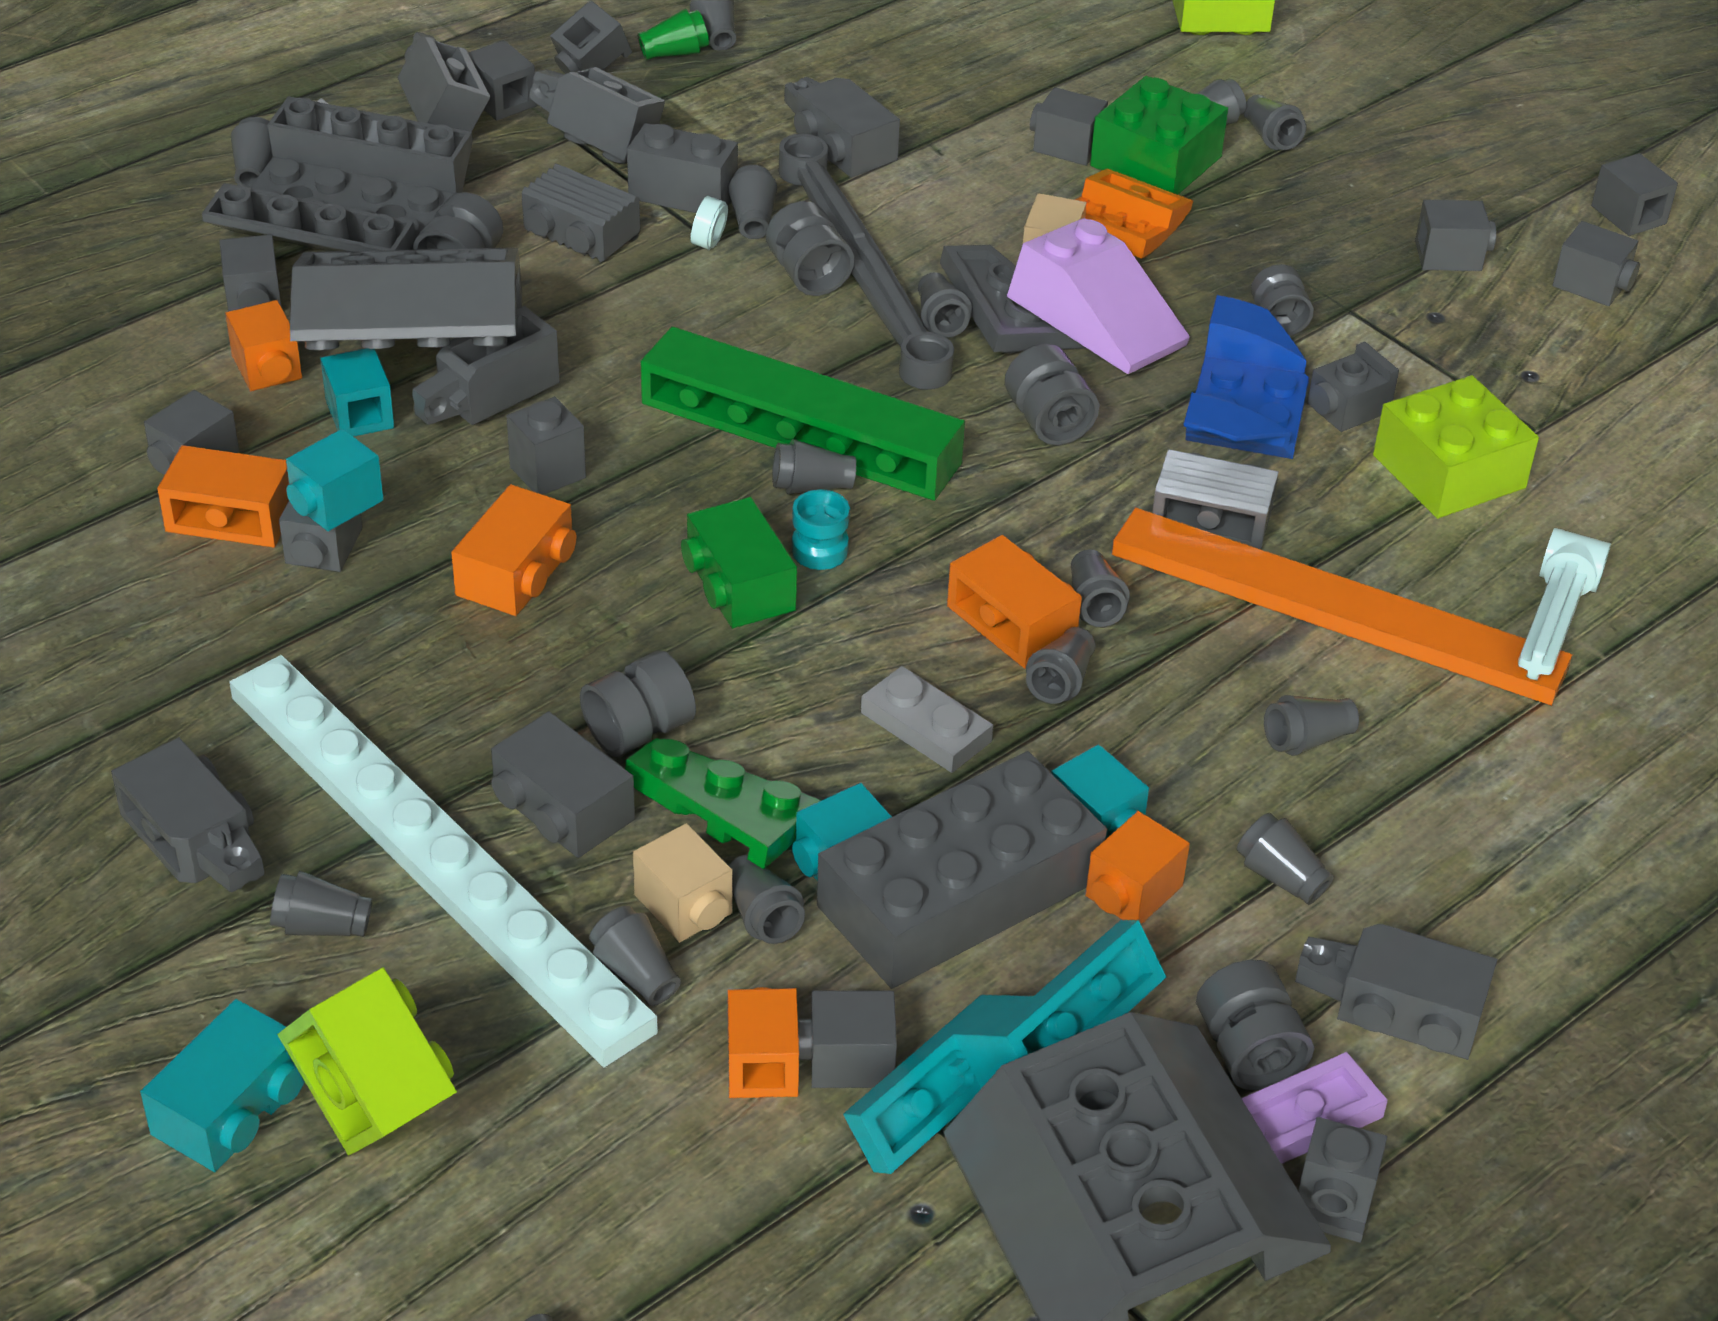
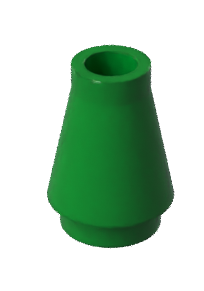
M685 8L652 28L637 34L645 60L656 57L699 54L700 48L709 46L707 29L699 10L688 12Z

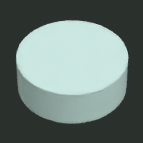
M710 196L704 198L693 222L691 230L692 244L708 250L717 245L724 231L728 216V206L725 201Z

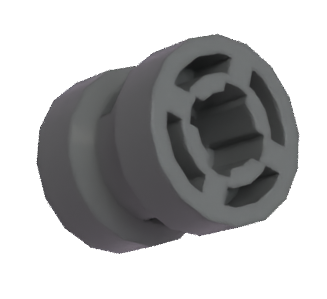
M1284 264L1272 265L1263 269L1255 276L1251 284V294L1256 305L1268 309L1289 336L1301 332L1309 325L1313 318L1314 308L1307 292L1304 291L1305 287L1298 271L1292 266Z

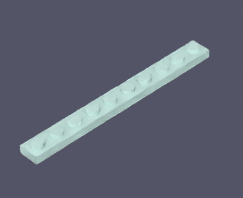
M282 655L229 681L232 699L603 1068L658 1033L657 1015Z

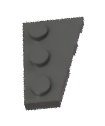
M959 245L943 247L940 265L953 286L969 298L972 306L971 316L993 352L1012 354L1041 344L1056 345L1061 349L1086 348L1007 297L1016 266L993 246Z

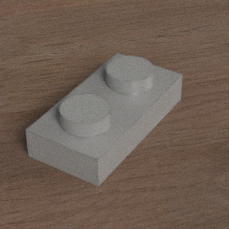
M903 666L899 667L861 697V713L951 773L992 742V723Z

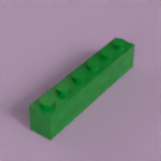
M673 326L641 360L642 404L773 448H776L778 443L789 444L791 439H795L839 454L855 456L856 475L933 501L937 499L962 464L965 420Z

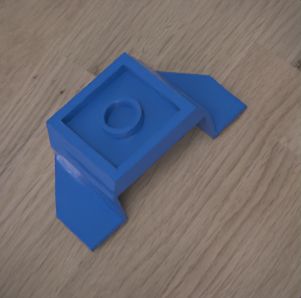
M1216 296L1196 393H1191L1184 420V427H1186L1185 440L1293 459L1309 377L1305 374L1307 361L1268 309L1235 298Z

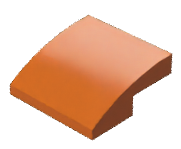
M1108 168L1087 177L1082 196L1075 199L1087 202L1086 219L1103 224L1108 233L1123 241L1131 253L1141 259L1156 250L1178 228L1190 212L1193 204L1191 199Z

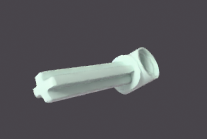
M1558 528L1553 529L1539 577L1545 579L1547 586L1518 658L1519 667L1528 670L1526 677L1538 680L1540 674L1550 675L1553 672L1580 596L1589 591L1596 593L1611 543Z

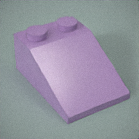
M1082 218L1023 243L1007 297L1126 374H1130L1187 346L1190 336L1126 244L1108 233L1103 224Z

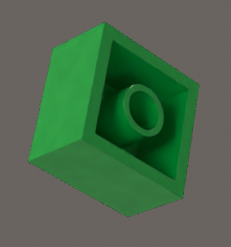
M1144 76L1095 116L1090 166L1101 171L1108 168L1178 195L1222 157L1228 107L1215 103L1204 95L1192 94L1169 85L1167 81L1161 78Z

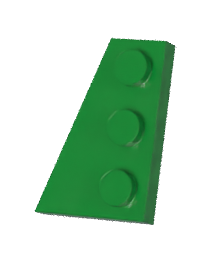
M655 738L629 757L625 770L633 775L634 788L674 814H696L707 821L706 834L722 844L731 841V837L749 847L747 859L762 869L769 866L796 841L797 812L822 801L802 793L800 788L792 783L764 779L746 772L736 762L708 758L690 751L686 744L673 739Z

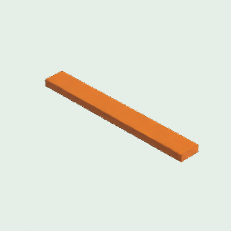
M1136 507L1113 541L1112 555L1551 706L1567 674L1573 654L1560 651L1554 670L1550 675L1540 674L1538 680L1526 677L1528 670L1518 665V658L1525 643V638Z

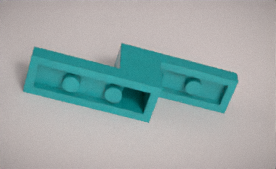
M1120 920L1034 996L980 995L844 1112L843 1116L873 1172L892 1174L958 1115L1002 1065L1127 1014L1167 978L1139 920Z

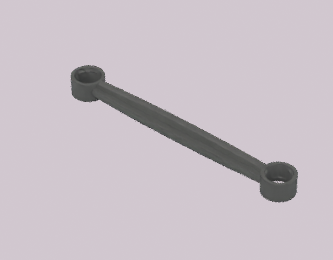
M794 134L784 138L779 145V175L788 183L803 186L810 201L823 209L835 229L840 232L854 254V267L851 273L874 310L901 347L899 365L901 379L906 384L918 389L929 390L946 385L952 376L954 346L945 336L925 330L907 294L851 204L827 172V143L823 139L810 134Z

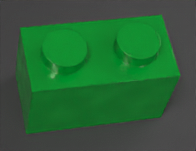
M751 497L687 514V538L681 541L684 563L689 572L698 573L703 581V588L709 605L713 609H720L732 629L796 611L797 566Z

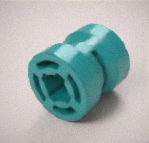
M819 489L805 492L794 501L792 522L795 530L792 536V554L800 565L809 569L825 570L839 566L846 560L849 549V537L846 529L850 521V506L842 495L830 490Z

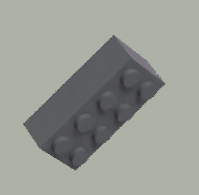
M1026 751L818 853L817 906L885 983L893 989L1087 887L1091 852L1106 839L1107 828L1029 751Z

